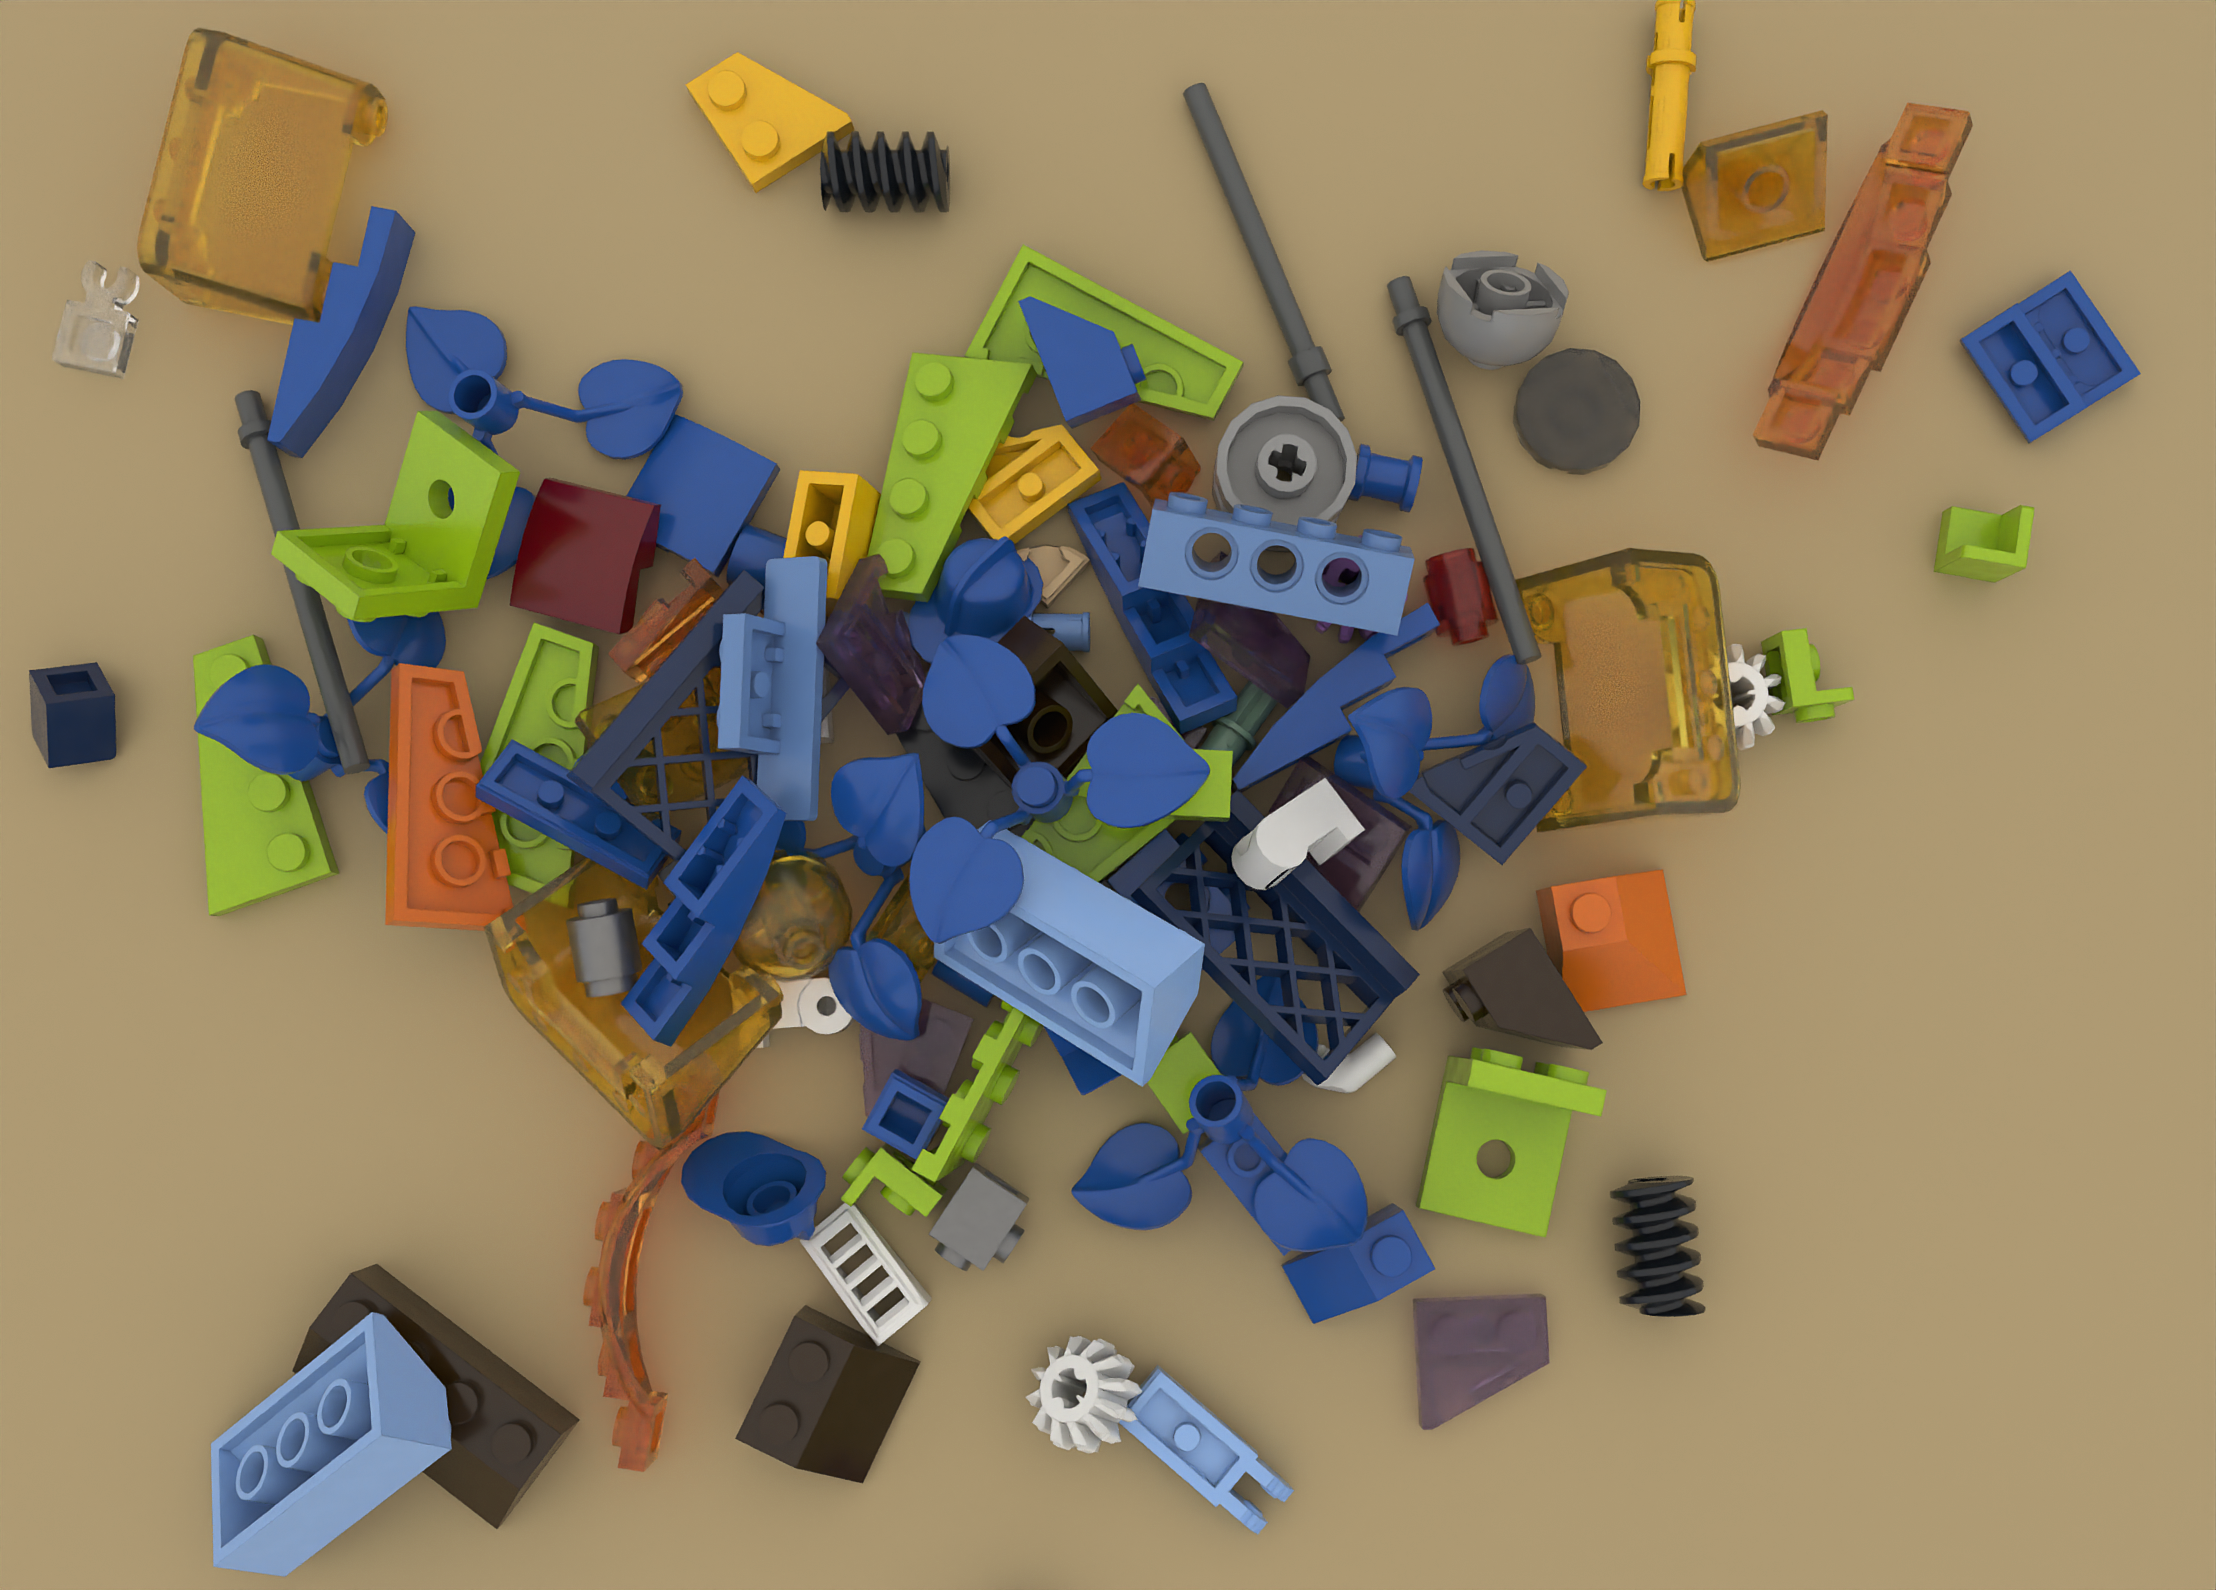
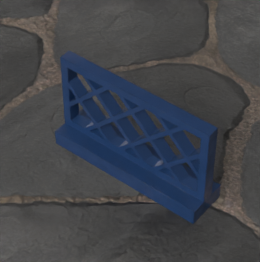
M745 570L731 582L566 775L586 793L588 791L676 863L679 862L686 850L671 838L669 811L706 808L708 822L716 812V807H719L725 799H715L711 761L747 758L749 779L757 785L758 754L738 751L710 753L707 715L717 714L719 706H706L703 678L711 669L721 668L719 648L723 635V614L746 613L757 616L760 612L764 615L765 594L762 592L764 586ZM825 645L824 667L838 680L822 698L821 722L860 676ZM694 690L696 707L679 708ZM697 716L700 754L664 757L661 736L663 725L669 718ZM652 740L654 757L635 759ZM701 762L705 800L668 803L664 765ZM655 766L658 804L631 806L610 789L627 768ZM659 812L661 829L642 814Z
M1237 790L1231 795L1229 820L1227 822L1205 821L1131 894V897L1143 909L1205 944L1202 969L1318 1086L1329 1078L1393 1000L1405 992L1420 974L1306 858L1275 887L1267 890L1252 888L1237 876L1232 865L1231 855L1233 848L1265 818ZM1203 841L1226 863L1227 873L1202 870L1200 844ZM1186 859V868H1178ZM1164 881L1188 884L1191 911L1175 909L1156 889ZM1204 886L1229 889L1232 915L1207 913ZM1246 891H1254L1272 909L1273 920L1251 918L1248 916ZM1209 928L1234 931L1237 959L1222 957L1211 946ZM1251 933L1275 935L1278 963L1254 960ZM1291 937H1299L1317 955L1318 967L1295 964ZM1256 975L1280 978L1284 1006L1269 1005L1258 994ZM1297 979L1321 982L1324 1010L1300 1008ZM1337 983L1345 984L1367 1006L1362 1013L1341 1011ZM1302 1022L1326 1024L1330 1051L1323 1059L1305 1042ZM1343 1026H1349L1350 1028L1344 1033Z

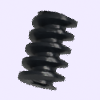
M827 131L820 158L821 195L825 211L833 194L839 211L850 212L856 194H858L864 211L875 212L880 196L883 194L889 211L900 212L905 195L908 194L914 211L924 212L930 194H933L939 211L949 212V147L947 145L946 150H941L934 132L927 131L921 150H916L909 131H902L896 150H890L884 131H877L871 150H865L859 132L852 131L847 149L840 150L834 131Z
M1657 1176L1629 1180L1628 1184L1610 1191L1611 1199L1630 1204L1631 1210L1613 1217V1225L1632 1230L1633 1237L1616 1243L1615 1251L1635 1257L1634 1264L1617 1270V1277L1637 1283L1638 1289L1620 1296L1619 1301L1620 1304L1639 1309L1641 1314L1678 1317L1697 1315L1706 1311V1307L1703 1304L1687 1299V1297L1702 1291L1704 1287L1703 1280L1698 1276L1683 1272L1699 1265L1701 1262V1254L1698 1251L1681 1246V1244L1697 1238L1699 1234L1698 1227L1678 1219L1696 1209V1201L1694 1199L1676 1193L1677 1190L1691 1185L1694 1182L1693 1177Z

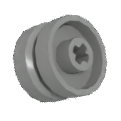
M1278 395L1252 403L1230 422L1218 445L1212 485V495L1217 510L1233 513L1234 505L1242 504L1264 508L1273 512L1271 521L1297 525L1299 517H1313L1336 523L1356 480L1357 454L1349 431L1331 410L1304 397ZM1281 470L1291 475L1290 482L1277 479L1278 471ZM1279 545L1270 546L1265 549V551L1291 552L1288 548Z

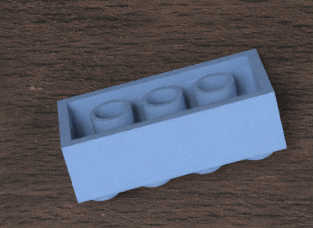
M985 823L983 826H981V827H980L979 829H977V830H978L979 832H981L982 829L984 828V826H985L987 823ZM1005 829L996 833L993 839H1000L1010 844L1021 859L1024 873L1022 893L1011 911L989 927L957 936L941 944L934 942V958L1143 1087L1153 1076L1198 995L1205 944L1009 830Z
M371 1312L211 1443L213 1567L285 1577L452 1449L451 1423L448 1417L446 1387L383 1314Z

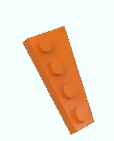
M399 663L391 670L385 925L515 933L524 927L519 906L513 907L507 881L511 871L506 850L499 847L492 813L496 811V808L476 798V785L483 777L478 754L482 752V747L464 671Z

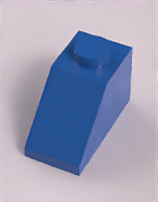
M1031 296L1018 301L1065 421L1071 428L1141 401L1135 384L1147 379L1133 344L1121 348L1113 331Z
M1394 1203L1367 1217L1364 1235L1355 1245L1315 1252H1303L1281 1265L1313 1324L1375 1303L1435 1270L1404 1210Z

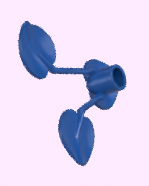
M412 306L408 310L406 352L410 374L418 394L434 409L447 414H456L474 427L472 436L497 455L498 453L491 441L492 435L501 434L512 428L518 418L519 409L526 408L576 423L587 421L586 436L594 449L613 459L626 460L636 458L653 449L663 438L683 397L682 384L670 372L651 363L628 359L602 363L592 368L582 377L578 393L580 401L585 408L583 410H572L528 397L521 391L512 392L497 380L506 366L507 345L502 331L490 319L479 313L466 310H435ZM450 488L448 492V501L450 508L453 511L454 493L452 491V488ZM515 488L487 579L500 575L517 562L524 530L536 498L533 493L525 488Z
M430 612L424 617L407 615L379 617L372 622H357L347 619L357 642L369 653L382 657L379 665L349 693L353 706L391 671L394 664L397 666L399 663L436 668L443 657L446 637L439 612ZM255 665L230 678L213 693L195 722L194 730L223 744L246 762L261 770L273 774L289 775L299 781L312 780L329 769L337 777L346 775L343 771L327 713L323 716H318L315 713L309 712L310 696L304 682L295 674L276 665ZM369 759L370 767L362 772L372 771L378 773L379 776L367 783L364 798L371 816L387 834L389 763L383 759Z
M973 635L947 637L937 647L923 687L922 705L927 723L933 732L944 742L959 748L970 749L980 747L987 743L996 733L1001 743L1020 768L1012 782V796L1019 809L1014 813L988 822L981 832L963 818L948 817L933 825L922 836L912 856L909 882L913 908L923 930L933 942L941 944L957 936L989 927L1011 911L1022 893L1024 884L1023 865L1018 853L1010 844L1000 839H993L996 833L1018 824L1027 825L1031 818L1043 823H1051L1061 819L1069 811L1073 796L1078 795L1079 788L1085 782H1090L1087 791V805L1096 819L1118 828L1145 826L1166 817L1188 802L1210 775L1208 763L1166 723L1146 714L1128 713L1109 719L1094 732L1087 745V759L1091 769L1079 770L1067 781L1051 764L1031 762L1006 727L1026 719L1035 707V686L1027 667L1009 649L990 639Z
M1508 654L1502 656L1487 672L1483 681L1479 703L1480 718L1484 727L1474 734L1429 738L1432 730L1430 702L1422 690L1412 687H1401L1382 693L1348 715V719L1358 736H1345L1337 747L1334 757V772L1337 781L1343 785L1374 790V801L1390 804L1413 818L1418 825V829L1413 830L1405 841L1401 865L1403 891L1412 930L1418 931L1425 927L1450 896L1460 867V845L1456 830L1451 824L1442 819L1433 823L1429 813L1401 797L1409 792L1417 780L1420 762L1424 759L1423 751L1480 746L1534 722L1535 691L1531 673L1527 664H1517L1515 655Z
M917 753L892 757L860 758L842 766L835 773L831 784V799L834 813L841 826L853 835L847 839L820 848H804L806 843L804 822L784 821L768 873L760 890L771 896L789 897L802 890L807 883L808 870L805 861L816 862L853 850L854 860L864 873L884 878L851 933L852 947H839L830 954L828 973L835 996L841 1006L855 1021L876 1034L887 1038L910 1041L920 1036L918 1023L922 1007V992L917 972L907 955L897 946L879 938L870 939L866 942V933L893 887L904 880L901 867L912 860L918 842L926 833L924 827V789L920 759Z
M1262 976L1256 980L1258 994L1269 1005L1284 1006L1279 977ZM1299 998L1300 1008H1307L1303 1001ZM1234 1001L1217 1023L1211 1040L1212 1059L1222 1075H1211L1202 1079L1195 1085L1190 1094L1189 1108L1194 1118L1189 1119L1186 1123L1189 1134L1182 1157H1180L1179 1144L1170 1132L1150 1123L1133 1124L1118 1131L1104 1143L1086 1173L1071 1190L1074 1198L1083 1207L1101 1220L1112 1225L1132 1230L1161 1228L1177 1219L1191 1202L1192 1188L1182 1171L1193 1165L1201 1134L1206 1133L1210 1139L1222 1144L1234 1143L1241 1139L1245 1140L1261 1159L1275 1171V1173L1263 1179L1257 1187L1254 1197L1256 1219L1263 1232L1278 1245L1300 1252H1315L1353 1246L1362 1239L1368 1216L1367 1196L1360 1175L1352 1161L1339 1148L1323 1140L1304 1139L1292 1147L1283 1163L1252 1128L1254 1119L1253 1109L1242 1091L1254 1090L1257 1087L1259 1078L1270 1085L1282 1086L1295 1081L1304 1072ZM1302 1022L1305 1042L1317 1053L1319 1045L1317 1026L1315 1023Z

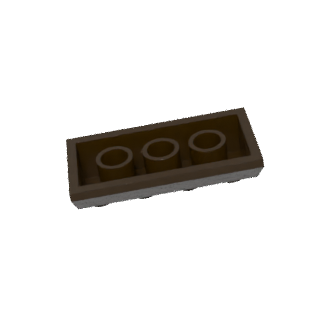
M378 1264L350 1273L309 1327L292 1371L297 1374L371 1312L383 1314L446 1387L448 1417L451 1423L452 1449L422 1472L486 1522L498 1529L580 1419Z

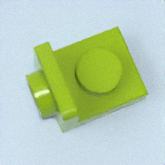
M1807 628L1780 631L1761 641L1763 655H1766V677L1771 674H1778L1782 677L1779 685L1768 690L1769 695L1778 697L1785 702L1783 709L1772 713V715L1795 713L1796 723L1827 720L1836 717L1834 707L1854 700L1853 687L1816 690L1815 682L1820 676V659L1816 647L1813 644H1809Z
M886 1143L879 1148L876 1154L865 1147L842 1176L851 1186L841 1197V1200L850 1207L853 1206L877 1178L885 1184L880 1193L894 1207L908 1216H911L915 1210H918L927 1217L948 1189L938 1181L933 1182L912 1171L911 1169L915 1163L899 1150Z

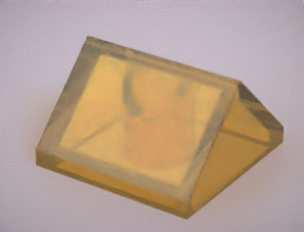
M1823 110L1699 143L1683 167L1684 184L1681 190L1701 256L1706 262L1825 231L1828 114Z

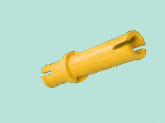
M1657 0L1655 3L1654 47L1651 55H1648L1646 58V72L1651 76L1645 174L1642 180L1643 187L1650 190L1655 188V181H1658L1657 191L1676 190L1684 184L1683 161L1689 76L1692 75V72L1696 71L1697 56L1691 51L1693 18L1696 10L1695 0H1684L1683 8H1680L1681 0Z

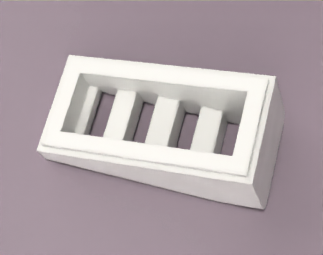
M844 1203L815 1227L814 1235L810 1240H799L856 1320L877 1346L882 1344L924 1309L932 1299L856 1203L851 1207ZM851 1223L858 1234L831 1255L824 1247V1244ZM867 1244L873 1255L847 1275L840 1265ZM882 1265L889 1276L864 1296L856 1286ZM898 1287L905 1297L880 1317L873 1306Z

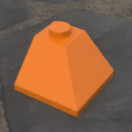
M1663 869L1599 878L1536 890L1547 955L1583 1012L1687 995Z

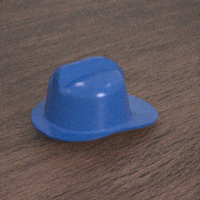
M1006 536L999 540L978 538L968 540L959 545L945 560L939 581L929 601H916L910 610L908 632L913 648L924 661L932 664L938 645L947 637L973 635L987 638L997 643L1023 616L1027 618L1031 616L1040 603L1043 581L1038 567L1028 557L1027 560L1023 561L1015 549L1014 542Z
M747 1131L730 1132L706 1140L691 1152L682 1168L681 1184L687 1197L700 1208L729 1221L741 1237L755 1245L773 1246L783 1244L794 1238L805 1241L810 1240L814 1235L813 1219L816 1216L818 1199L825 1189L827 1173L820 1160L806 1152L793 1149L764 1135Z

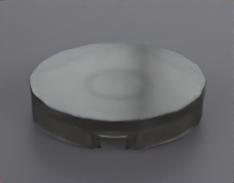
M1569 348L1547 355L1527 373L1516 395L1513 424L1521 445L1537 463L1549 469L1554 467L1560 471H1569L1567 474L1584 475L1607 467L1629 447L1639 427L1641 401L1633 379L1616 360L1595 350Z

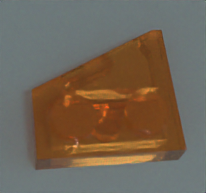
M696 558L692 559L680 571L690 585L668 604L663 598L656 599L643 613L638 623L608 653L621 670L639 684L647 677L650 678L725 591Z

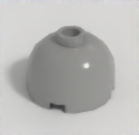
M1481 250L1458 255L1453 259L1451 270L1445 267L1438 292L1437 316L1445 339L1461 355L1467 357L1473 365L1488 370L1520 364L1539 355L1552 342L1561 322L1569 295L1564 280L1553 270L1538 262L1535 273L1516 267L1519 255L1507 252Z

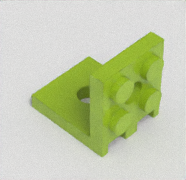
M417 411L385 525L277 531L271 554L293 571L297 580L315 589L336 606V611L340 615L353 621L372 622L379 617L400 615L424 617L430 612L478 608L520 471L439 411ZM450 487L452 488V491L454 493L453 511L451 510L448 501V492Z
M1472 1047L1470 1059L1448 1056L1416 1207L1546 1238L1572 1110L1601 1117L1607 1090L1587 1086L1589 1072L1565 1066L1536 1062L1534 1073L1522 1071L1523 1057L1500 1051ZM1490 1140L1502 1141L1508 1147L1511 1156L1507 1170L1495 1177L1485 1176L1477 1165V1153L1480 1147Z

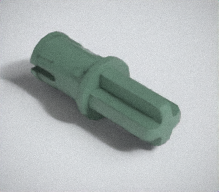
M1263 674L1251 677L1237 696V711L1211 721L1214 728L1200 749L1233 751V767L1245 750L1252 751L1257 744L1253 737L1282 697L1283 691L1280 686Z

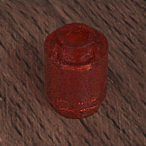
M1474 548L1458 549L1427 559L1425 565L1428 575L1422 579L1428 603L1440 623V626L1435 630L1437 637H1450L1452 646L1465 645L1488 638L1490 635L1487 627L1499 622L1483 563L1482 561H1477Z

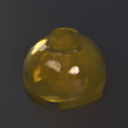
M785 849L774 851L762 887L746 918L741 934L731 950L737 960L757 976L784 983L807 980L825 971L835 958L837 950L846 946L852 931L853 909L851 901L835 867L818 854L806 851L808 857L802 855L788 856Z

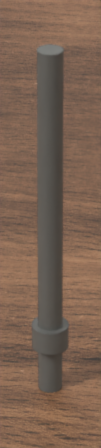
M1205 83L1194 84L1183 92V96L1291 352L1292 358L1289 359L1288 364L1298 386H1305L1311 401L1331 410L1342 422L1345 416L1328 378L1332 369L1321 346L1315 347L1207 86Z

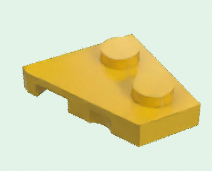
M736 52L685 84L690 96L755 193L822 151L827 131H834L837 141L855 131L852 120L846 112L739 52Z
M1062 424L1033 430L1030 434L1021 438L1008 436L1004 444H998L985 472L988 476L987 481L978 499L973 498L967 510L990 539L999 540L1006 536L1016 544L1067 506V504L1102 480L1101 474L1096 465Z

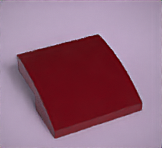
M545 478L533 503L522 537L512 583L510 606L619 635L633 631L640 569L653 567L661 505L563 480Z

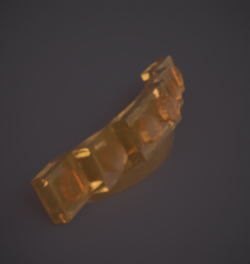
M1914 103L1906 104L1892 137L1881 145L1795 322L1768 388L1770 399L1753 433V437L1759 447L1818 461L1839 415H1851L1870 371L1881 372L1931 264L1927 248L1952 196L1948 179L1973 127L1969 111Z
M700 1068L686 1070L684 1081L676 1080L669 1103V1118L677 1120L676 1130L667 1128L649 1131L647 1141H639L632 1165L633 1181L628 1188L611 1193L610 1202H602L596 1219L595 1240L603 1241L599 1267L592 1266L589 1270L584 1288L583 1304L584 1306L592 1307L588 1326L601 1327L603 1344L598 1360V1375L606 1377L603 1397L629 1401L628 1407L621 1406L619 1408L612 1435V1445L621 1447L618 1468L645 1472L658 1458L668 1393L653 1391L642 1357L638 1332L636 1287L644 1236L659 1192L677 1159L697 1141L713 1134L723 1072Z

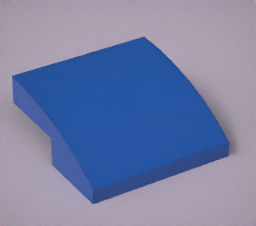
M2071 270L1960 340L2028 443L2033 442L2141 374Z
M675 414L665 435L654 447L626 496L661 505L656 547L667 553L670 551L718 578L731 557L740 533L746 525L750 524L780 472V468L777 463L747 447Z

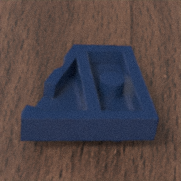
M1532 722L1419 772L1417 780L1409 792L1503 865L1587 768V765L1535 722Z

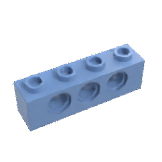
M1170 492L1168 501L1155 499L1138 583L1139 587L1398 636L1415 560L1411 548L1401 545V536L1375 529H1364L1362 538L1336 533L1337 524L1313 517H1299L1297 525L1271 521L1273 512L1250 505L1236 504L1234 505L1233 513L1208 509V500L1206 498L1187 493ZM1207 533H1216L1227 539L1231 546V551L1226 558L1219 562H1207L1196 554L1193 545L1200 536ZM1275 545L1288 548L1295 556L1293 566L1287 572L1278 575L1267 573L1258 563L1260 554L1266 548ZM1347 558L1359 566V573L1356 579L1349 585L1337 587L1329 584L1323 578L1322 573L1326 565L1334 559Z

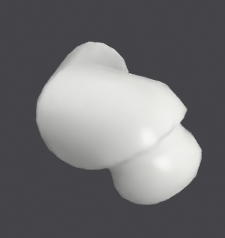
M1375 1033L1352 1053H1349L1329 1078L1318 1086L1305 1073L1302 1074V1077L1315 1088L1353 1093L1392 1062L1396 1055L1378 1033ZM1319 1044L1317 1054L1323 1059L1330 1049L1326 1048L1325 1045Z

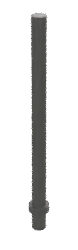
M1398 277L1387 284V289L1396 312V316L1392 320L1397 335L1404 336L1516 662L1520 665L1531 663L1541 658L1542 655L1428 330V326L1432 322L1428 308L1420 306L1410 277Z
M253 390L243 391L234 398L242 426L238 429V436L241 446L250 450L274 536L276 537L277 531L299 530V523L276 446L267 441L271 421L267 419L261 395ZM283 564L343 771L346 774L365 771L370 767V762L320 594L312 587L297 580L295 573Z

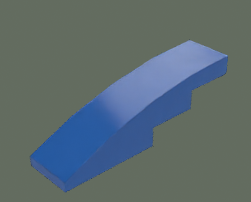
M371 206L358 266L336 262L332 264L320 322L294 318L267 441L289 456L298 458L305 456L343 405L375 349L398 295L416 233L396 210Z
M1121 482L1067 504L1070 518L1118 622L1178 733L1181 735L1237 711V695L1208 650L1209 634L1185 595L1138 586L1150 523L1126 484Z
M1427 602L1401 618L1398 636L1380 632L1375 634L1320 677L1272 726L1232 779V792L1234 793L1239 790L1242 793L1347 736L1352 731V728L1342 711L1388 687L1396 678V675L1387 658L1429 637L1440 626L1429 603Z
M743 775L663 882L676 895V898L642 942V945L653 955L654 959L621 1002V1005L654 1041L670 1047L710 990L739 938L768 873L787 814L752 780Z

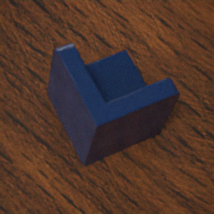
M98 663L29 670L32 735L48 768L115 758V694Z

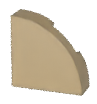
M1044 545L1028 547L1017 551L1023 561L1027 560L1028 557L1038 567L1043 581L1040 602L1047 609L1090 564V559L1084 554L1066 546Z

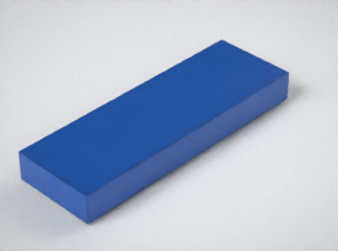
M512 739L476 785V798L647 890L669 856L589 791L586 793L566 776L570 770ZM650 813L642 814L661 829L659 818ZM670 825L671 838L679 843L682 831Z

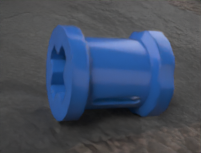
M1360 444L1357 453L1355 485L1348 499L1358 501L1361 496L1390 501L1399 504L1400 511L1409 513L1416 496L1423 458L1413 455L1409 460H1402L1372 453L1369 445Z

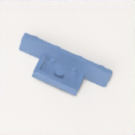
M817 556L778 558L767 561L764 618L746 613L723 614V635L719 648L721 682L720 705L717 710V726L719 729L718 749L758 754L757 786L787 813L784 821H814L818 816L828 563L826 559Z

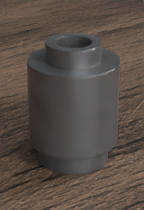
M616 898L600 899L578 904L579 916L566 920L577 982L584 983L586 997H600L630 991L638 981L637 972L643 970L632 908L618 909Z

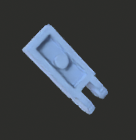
M1157 1365L1140 1385L1139 1388L1143 1392L1128 1400L1127 1408L1132 1409L1138 1420L1131 1422L1120 1420L1119 1423L1215 1507L1221 1504L1235 1518L1258 1535L1268 1522L1263 1517L1262 1512L1252 1502L1245 1500L1232 1489L1234 1485L1247 1472L1260 1483V1486L1270 1496L1278 1498L1283 1502L1288 1499L1294 1490L1278 1473L1258 1458L1257 1450Z

